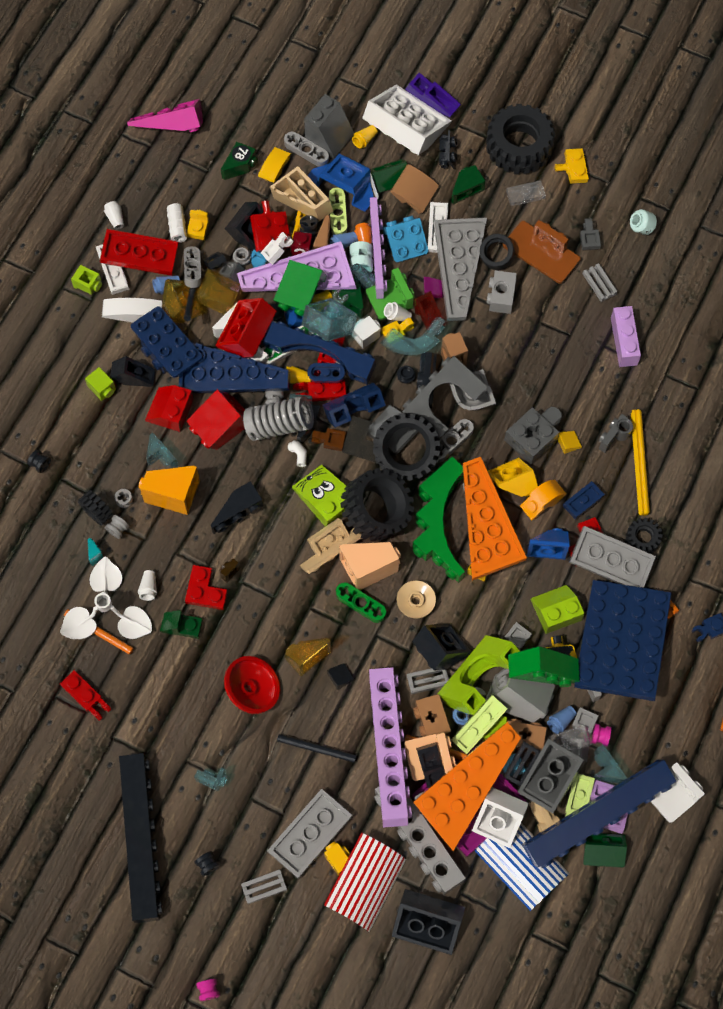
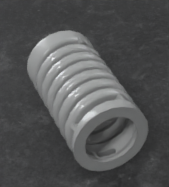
M299 396L295 399L290 398L289 400L285 399L276 403L264 404L263 406L258 405L246 408L243 422L248 437L252 441H257L259 439L277 437L278 435L310 430L314 424V415L308 398L306 396Z

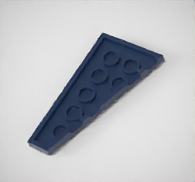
M199 343L192 344L202 354V360L179 375V387L192 390V393H214L217 389L224 392L284 391L290 388V372L287 369L263 364L253 359H246L216 348L212 349Z

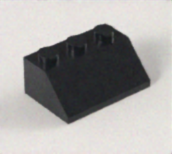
M405 889L392 937L452 955L465 907Z

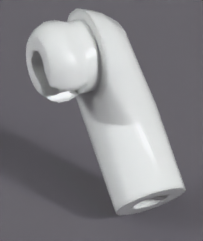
M294 440L290 442L288 450L297 454V466L305 467L307 450L299 441Z

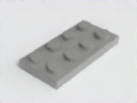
M583 526L569 563L618 584L644 588L656 556Z
M321 789L267 852L299 879L352 818V814Z

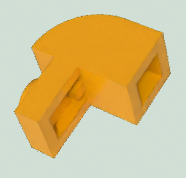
M549 480L535 488L520 507L531 520H535L545 509L555 506L567 493L556 480Z

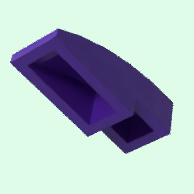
M420 72L405 89L447 117H451L461 105L435 81L431 83Z

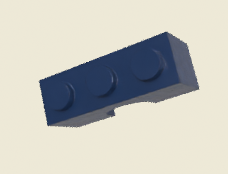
M374 383L323 404L327 419L335 428L351 421V415L355 412L366 410L370 413L386 406L380 388Z

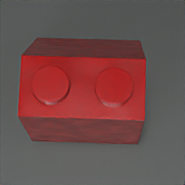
M217 389L187 420V423L190 425L189 429L191 432L200 436L202 439L201 443L207 449L218 450L245 429L243 422L245 409L232 394Z

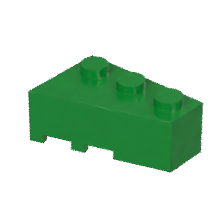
M540 646L508 655L509 678L556 684L560 687H570L572 683L580 682L579 660L576 657Z

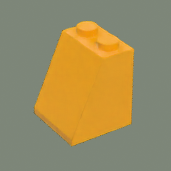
M196 466L146 471L145 476L141 477L139 482L144 503L188 515L200 483Z

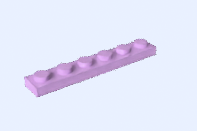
M377 197L370 198V217L376 299L384 298V291H387V280H383V276H386V265H382V260H385L384 249H381V245H384L383 234H380L379 231L383 230L382 219L378 217V215H381V204H377Z

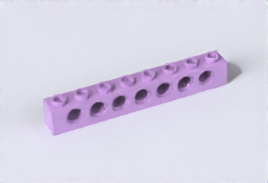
M393 667L369 669L383 828L408 826V818H412L411 805H407L406 799L410 798L409 786H405L404 779H408L407 767H403L402 760H406L405 748H401V742L404 741L403 729H399V723H402V713L397 711V705H400V694L395 692V687H398V675H394ZM382 689H388L389 691L384 693V692H381L380 690H382ZM390 707L391 709L389 711H385L382 708ZM391 725L393 728L385 729L384 726ZM391 743L395 746L393 748H388L385 745ZM390 762H394L397 765L394 767H390L387 764ZM392 781L399 783L397 786L389 785ZM397 800L401 804L394 806L391 802Z

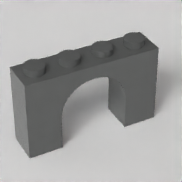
M448 356L441 364L443 368L439 373L435 370L428 378L430 382L426 387L422 384L415 392L417 396L414 400L410 398L402 406L405 408L402 411L403 413L418 414L428 419L436 428L440 438L449 428L430 409L429 398L432 391L441 384L452 383L459 386L475 401L487 388L455 356L452 358Z

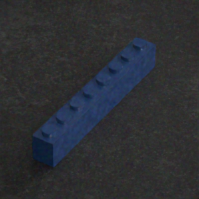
M658 759L521 845L535 867L545 868L552 863L553 858L568 854L570 852L569 848L574 845L580 846L584 844L588 836L592 834L595 836L603 832L604 826L609 823L613 825L621 820L620 816L625 813L631 814L638 810V805L644 802L646 804L656 798L654 795L660 791L664 793L670 790L676 779L665 760Z

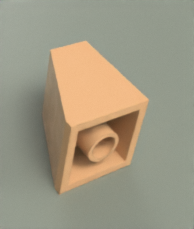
M390 542L342 544L339 546L340 561L354 587L358 590H362L399 571V558L401 556L396 547L393 548Z

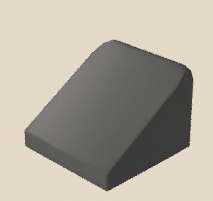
M225 261L217 276L231 283L238 284L237 273L243 272L245 269L239 262Z

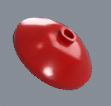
M243 656L233 661L225 672L224 686L226 693L232 703L240 710L250 714H261L276 704L280 694L279 680L275 671L264 660L254 656Z

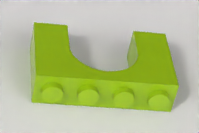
M486 635L437 694H439L442 701L448 707L474 716L486 701L476 688L473 687L475 681L481 674L493 667L509 669L508 655L520 652V650L511 641Z

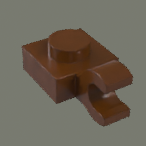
M327 428L326 433L313 430L311 442L316 444L324 443L323 448L342 451L346 432Z

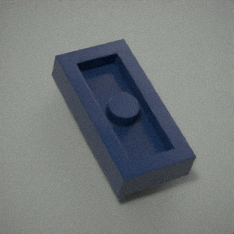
M591 481L563 503V507L576 520L604 498L605 494Z

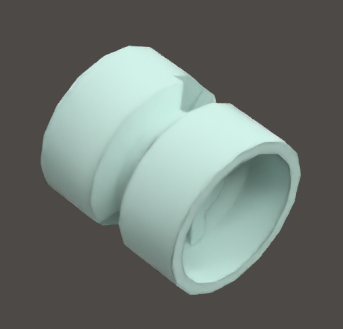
M364 241L352 243L349 246L351 273L355 275L371 273L373 271V246Z

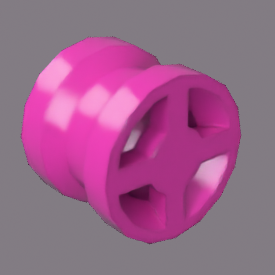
M595 723L591 743H602L603 746H608L611 727H601L600 724Z
M209 979L196 984L197 989L200 990V1001L220 997V992L216 988L217 979Z

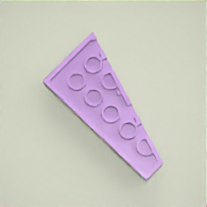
M341 241L278 260L273 265L268 263L237 273L242 292L277 291L289 260H293L325 272L327 275L325 283L320 281L316 290L356 289Z

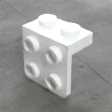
M677 762L670 768L676 782L672 784L670 790L664 793L660 791L654 795L656 798L651 801L669 823L674 822L705 794L702 786L697 781H693L689 777L688 770Z

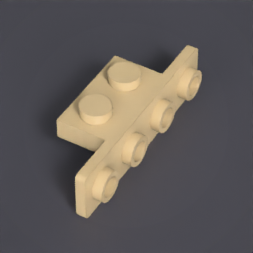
M337 518L307 539L315 555L300 565L301 568L308 574L317 571L320 566L333 560L339 554L340 545L353 544L361 540L362 533L354 534L352 532L354 528L348 532L342 520Z

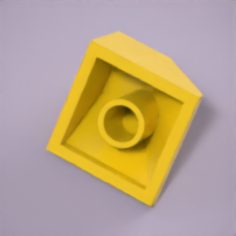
M520 458L488 470L491 480L499 488L520 497L530 496V493L538 487L533 469Z

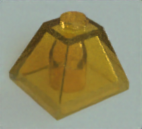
M207 269L196 293L195 301L225 315L234 304L240 284Z
M167 279L164 286L162 309L173 322H186L184 314L190 287H187L182 280ZM198 290L196 291L191 319L208 312Z
M323 638L300 641L298 644L294 643L286 649L285 659L301 677L331 653L330 640Z

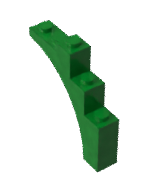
M451 457L419 485V496L428 503L416 513V524L420 529H425V531L413 541V552L418 558L422 557L425 561L432 556L433 562L439 567L442 566L446 570L447 576L459 583L464 578L465 571L453 557L448 547L443 527V513L447 500L455 486L464 478L463 466L454 457Z

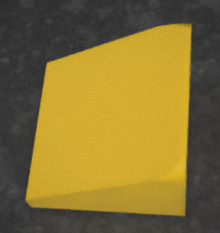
M575 431L559 433L558 442L564 454L582 448Z

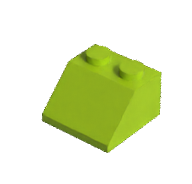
M567 585L530 599L546 634L582 621L585 614L577 596Z

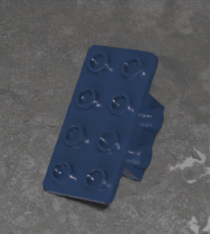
M160 306L155 307L131 324V329L141 340L142 353L146 357L149 356L153 360V366L157 370L160 369L164 374L168 372L173 378H176L202 360V354Z

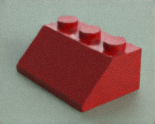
M263 298L239 300L215 346L243 358L253 357L257 353L258 346L265 337L269 325L273 322L276 310Z

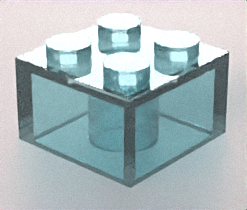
M329 298L306 305L301 325L310 332L319 335L323 340L332 341L353 334L357 313Z

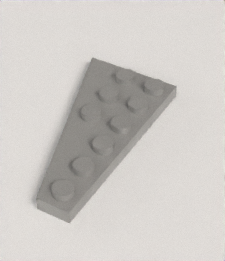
M487 218L434 220L433 225L447 321L465 320L467 317Z

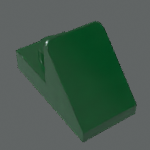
M181 610L165 612L160 632L199 639L203 620L202 618L183 615Z

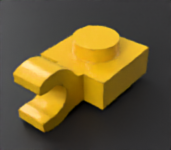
M411 317L405 319L400 325L397 321H394L382 327L381 333L390 346L405 339L404 333L414 329V322Z

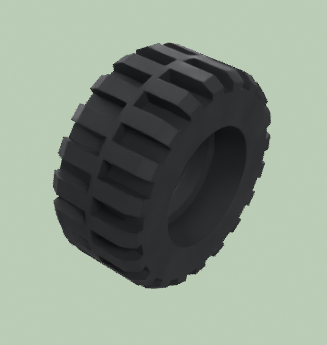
M522 104L506 106L505 110L504 108L499 110L491 118L487 131L486 150L490 155L491 161H496L495 165L497 167H503L504 171H512L514 174H519V172L528 174L531 170L533 172L539 170V166L543 167L551 157L555 140V129L553 128L552 121L548 120L549 116L546 113L542 114L541 110L537 107L534 109L532 105L528 104L527 106H522ZM513 132H524L531 135L536 142L529 146L519 147L509 143L505 136Z

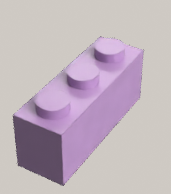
M632 306L613 308L611 323L619 367L637 366L641 354Z

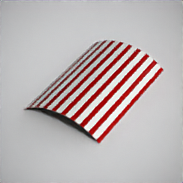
M361 833L324 906L349 918L370 932L406 859L385 844Z

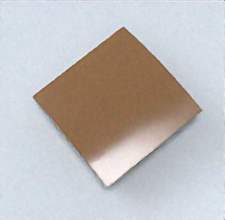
M408 164L390 192L402 204L407 202L420 214L425 210L439 185L425 173Z

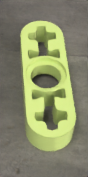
M333 188L329 192L333 211L340 209L343 213L339 216L334 215L333 212L330 213L331 232L333 235L347 233L345 193L341 188ZM335 195L339 196V203L335 202ZM339 221L341 224V230L337 229V222Z

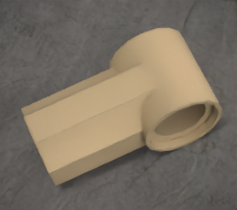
M533 801L529 803L538 822L539 832L559 821V818Z

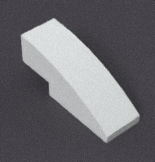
M144 298L104 299L102 317L133 323L155 307L160 306L162 308V301Z

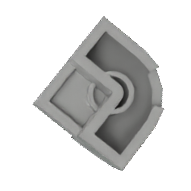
M483 369L472 372L487 386L475 401L459 386L449 383L454 399L463 409L470 411L478 410L496 404Z

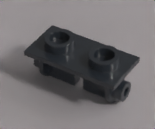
M448 130V135L443 134L439 139V150L441 152L439 153V165L444 169L451 165L455 170L456 162L458 161L456 153L458 140L450 130Z

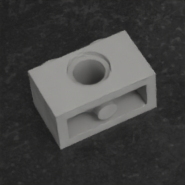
M495 270L494 277H490L489 288H492V293H488L486 303L490 304L489 311L511 314L517 273Z

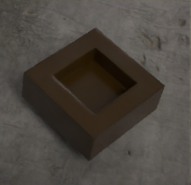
M234 558L222 565L220 569L221 578L227 583L240 570L239 563Z

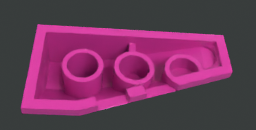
M196 99L178 104L173 110L167 107L158 111L156 115H154V112L137 116L131 118L127 124L128 126L178 131L189 130V132L199 130V127L203 124L201 101Z

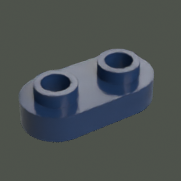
M314 363L309 366L307 371L309 379L315 383H340L345 378V370L338 363ZM316 371L321 372L320 376L318 377L314 376V373ZM339 372V376L334 377L333 373Z

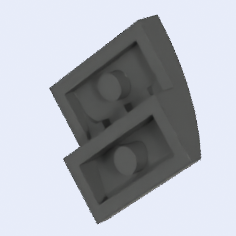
M389 405L365 430L367 436L374 439L382 423L394 415L401 414V412ZM407 427L395 431L389 440V451L397 455L418 431Z

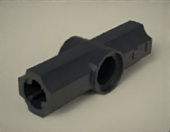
M432 352L421 353L420 371L417 377L418 389L422 384L426 387L430 382L428 378L436 370L437 355ZM434 390L432 391L429 398L430 408H432Z

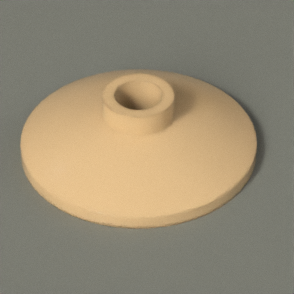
M410 581L404 584L398 591V608L407 617L423 618L430 614L435 607V593L425 582ZM418 599L420 603L413 604L412 601Z

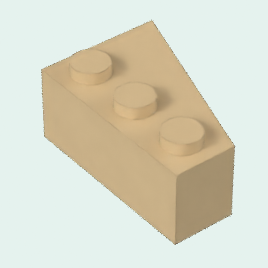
M298 166L270 186L275 200L305 215L314 216L318 221H321L326 215L333 212L329 198Z

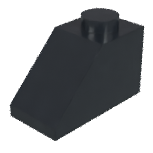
M125 356L112 362L110 379L123 385L152 387L155 369Z

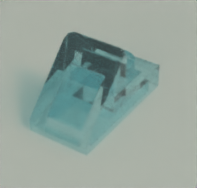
M151 433L146 457L148 466L159 459L165 467L177 468V459L156 435Z
M604 745L598 747L594 752V758L600 767L603 766L604 769L595 774V780L619 784L627 779Z

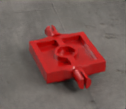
M269 201L262 202V214L250 216L256 252H262L272 239L276 241L282 232L287 235V238L290 237L286 211H271Z

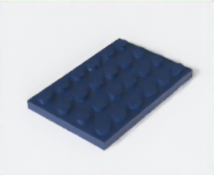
M593 580L579 656L580 682H575L574 688L655 701L671 592Z

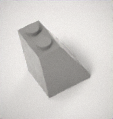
M504 668L494 676L486 700L493 695L507 708L505 713L534 723L539 718L542 719L547 715L549 702L554 696L552 693L555 685L509 678V669Z

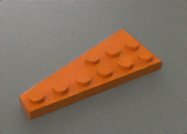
M478 457L464 462L463 476L473 581L526 561L527 557L482 458Z
M508 722L413 801L414 805L452 851H454L521 739Z

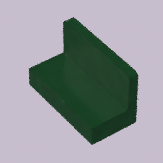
M400 159L370 169L371 176L375 180L379 193L393 188L407 165L405 160Z
M592 834L586 838L587 841L584 843V865L625 867L627 852L625 835L598 834L594 836Z

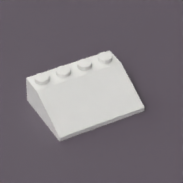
M394 85L369 100L363 115V119L370 125L375 126L385 135L390 136L397 143L404 145L417 155L426 151L452 122V120L398 85Z

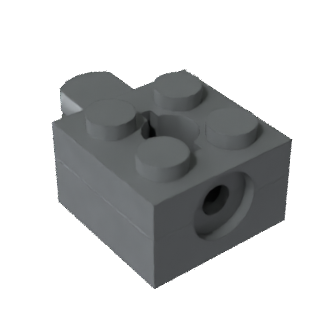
M532 407L506 431L504 441L532 465L557 442L560 432L554 427L560 423L562 416L560 410L556 407H549L540 415Z

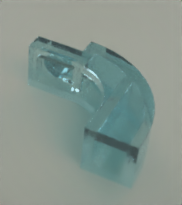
M436 317L425 333L416 339L407 338L395 328H392L380 344L400 355L425 353L439 343L440 340L435 335H439L442 332L445 320L441 317Z

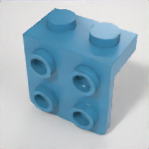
M412 215L404 217L403 222L397 223L396 220L387 222V226L383 227V234L388 237L395 262L428 253V246L420 218H414Z

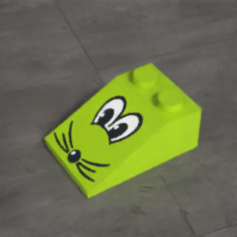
M323 465L317 467L292 486V489L325 527L337 518L340 520L343 518L342 513L345 511V508H341L340 503L345 500L341 496L346 491V485Z

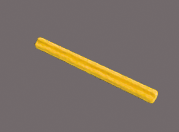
M634 409L631 411V422L633 423L632 436L638 513L640 516H647L650 511L642 411Z

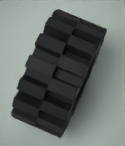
M88 490L78 500V503L88 516L99 525H103L113 516L106 503L91 490Z
M639 518L637 522L634 520L627 530L626 542L630 546L652 554L660 545L662 539L661 528L658 529V523L654 525V520L652 519L650 522L647 521L648 518H644L642 521ZM639 531H647L651 535V540L647 543L640 542L637 539Z

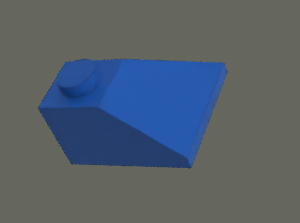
M555 528L530 539L526 557L565 560L569 549L568 531Z

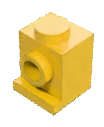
M334 841L325 848L327 851L324 852V856L339 876L350 853L345 846L340 847Z

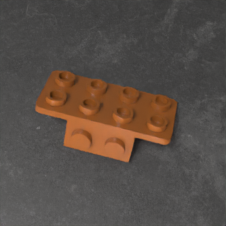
M540 220L537 221L534 227L526 221H521L508 236L513 243L515 256L559 284L563 283L580 261V257L567 249L569 239L563 233L557 232L549 224L543 223ZM503 244V248L508 250L507 246Z

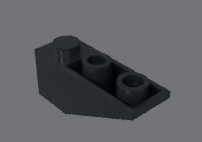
M251 481L232 492L210 525L213 534L225 531L229 525L241 522L245 516L250 513L255 514L263 507L262 498Z

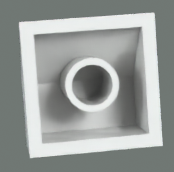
M491 787L472 831L510 848L529 803Z

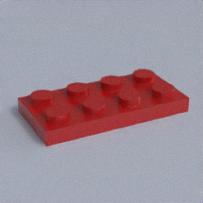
M107 229L100 263L172 276L178 242Z

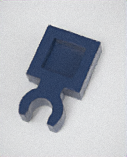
M721 613L703 620V626L698 625L692 629V633L699 631L702 636L696 639L697 642L703 641L707 635L712 640L723 635V616Z

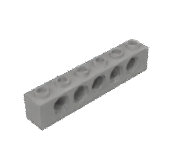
M392 781L389 783V785L391 786H397L399 784L396 781ZM377 787L374 799L381 807L380 789ZM408 798L406 802L407 805H411L412 821L408 826H397L399 828L397 833L403 841L407 840L410 845L408 849L413 857L420 859L422 862L420 867L426 875L430 874L434 880L432 885L438 893L442 892L445 896L465 882L466 878L421 812L414 805L412 799ZM420 832L424 838L421 841H416L412 838V834ZM432 849L435 852V856L427 858L424 855V851ZM438 866H443L446 868L447 874L440 876L436 873L435 869Z

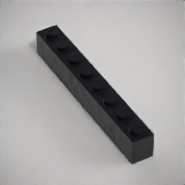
M144 753L119 756L132 921L134 923L160 920L159 914H163L162 902H158L157 893H161L160 881H156L159 863L158 860H154V852H157V842L152 836V831H155L156 828L155 820L151 819L150 811H154L153 799H149V791H152L151 778H147V771H150V761L146 759Z

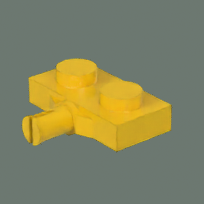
M566 149L564 152L565 164H555V171H566L570 184L587 183L589 178L583 149Z

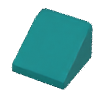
M89 538V562L91 566H94L103 558V554L93 539Z

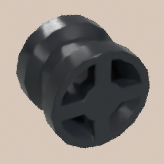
M310 215L303 216L300 219L301 227L299 232L310 233L312 238L317 235V218Z
M37 449L29 456L27 465L35 467L38 473H43L50 465L51 458L47 455L44 456L42 451Z
M212 851L203 854L194 861L196 866L200 867L202 877L213 873L220 867L219 863L214 860Z

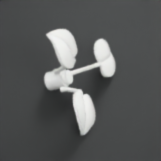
M104 557L96 564L90 575L92 589L95 592L104 591L95 597L96 606L93 608L92 614L90 615L88 610L83 607L71 609L64 617L60 633L70 639H85L91 636L97 627L92 618L98 610L101 612L112 610L118 617L122 618L118 622V630L123 637L128 639H137L152 632V624L148 615L141 608L135 606L127 607L124 615L114 608L107 590L115 591L120 587L122 574L117 566L107 557Z

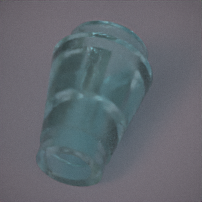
M358 263L351 267V272L359 282L360 287L367 289L373 286L375 283L373 273Z

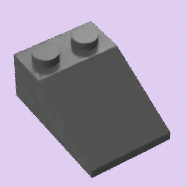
M548 739L518 793L554 814L586 761Z

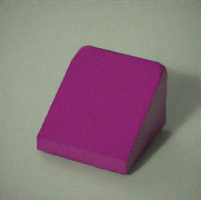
M424 277V298H442V281L431 277Z

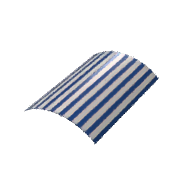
M520 823L510 848L487 838L475 852L531 911L569 873L555 858L545 868H538L532 864L521 844L534 836Z

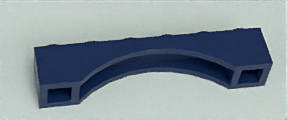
M271 322L263 340L266 348L282 354L295 350L321 352L342 365L350 379L368 385L376 367V361L370 354L357 353L351 347L344 348L334 341H324L318 335L305 334L303 330L289 328L288 325L282 322Z

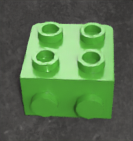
M399 268L392 270L391 279L387 280V291H384V298L376 299L375 286L366 289V295L380 320L387 318L384 316V308L388 303L396 302L406 310L413 308L415 294L412 288H408L406 284L407 278L404 273L401 274Z

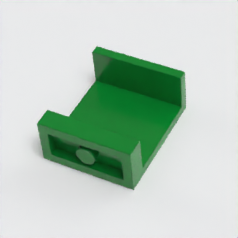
M289 260L274 297L278 308L284 311H288V309L293 310L295 314L302 317L305 315L312 316V312L309 310L310 304L319 282L325 283L327 275L323 270Z

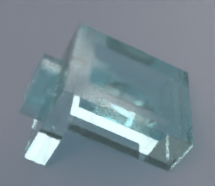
M221 767L216 778L214 777L215 774L208 770L203 772L197 770L194 778L196 782L218 791L220 786L223 787L228 776L226 775V769Z

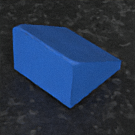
M290 309L285 312L289 328L300 327L310 321L308 315L302 317Z

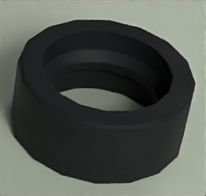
M492 234L481 243L480 257L488 268L497 271L503 270L514 261L515 249L507 236ZM497 242L505 244L508 248L506 258L499 262L491 261L487 256L489 246Z

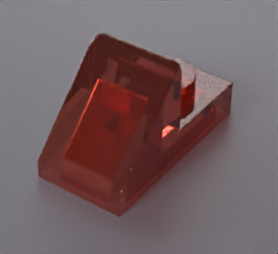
M431 291L414 299L415 314L421 316L427 332H432L445 325Z

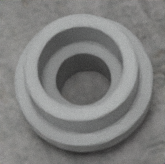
M241 247L233 253V260L241 265H246L251 260V254L246 248Z

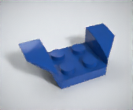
M339 153L331 163L313 168L308 174V177L317 187L326 180L353 194L352 206L364 212L370 207V198L373 197V192L370 184V169Z

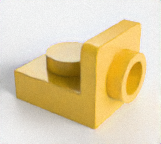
M190 210V221L186 233L188 238L205 240L209 225L207 212Z

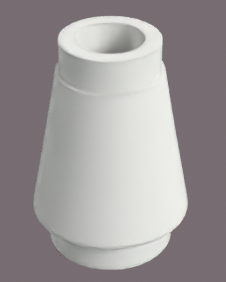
M117 201L105 204L104 213L114 229L123 228L124 221L121 205Z
M396 302L388 303L384 308V316L388 320L403 322L412 316L411 312Z
M144 571L138 589L139 598L142 600L151 601L157 595L154 571Z

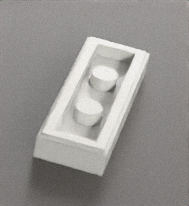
M430 202L428 252L437 253L433 223L434 220L448 218V203Z
M103 244L96 246L99 259L101 256ZM101 263L112 295L129 290L122 267Z

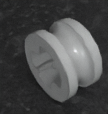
M127 489L118 490L115 494L116 504L121 508L129 507L133 502L131 492ZM124 495L127 497V501L119 500L121 499L120 496Z

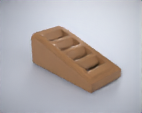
M326 215L314 241L313 250L329 245L331 227L329 215Z

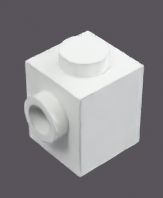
M370 316L365 319L362 318L352 327V337L364 349L380 338L381 326L377 320H373Z

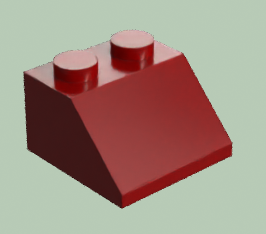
M176 385L158 387L145 421L181 432L194 400L192 390Z

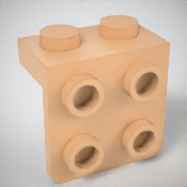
M444 732L408 740L404 743L411 776L414 781L425 779L416 750L418 747L436 742L445 774L456 765L454 756H450L448 748H452L450 738L445 736Z

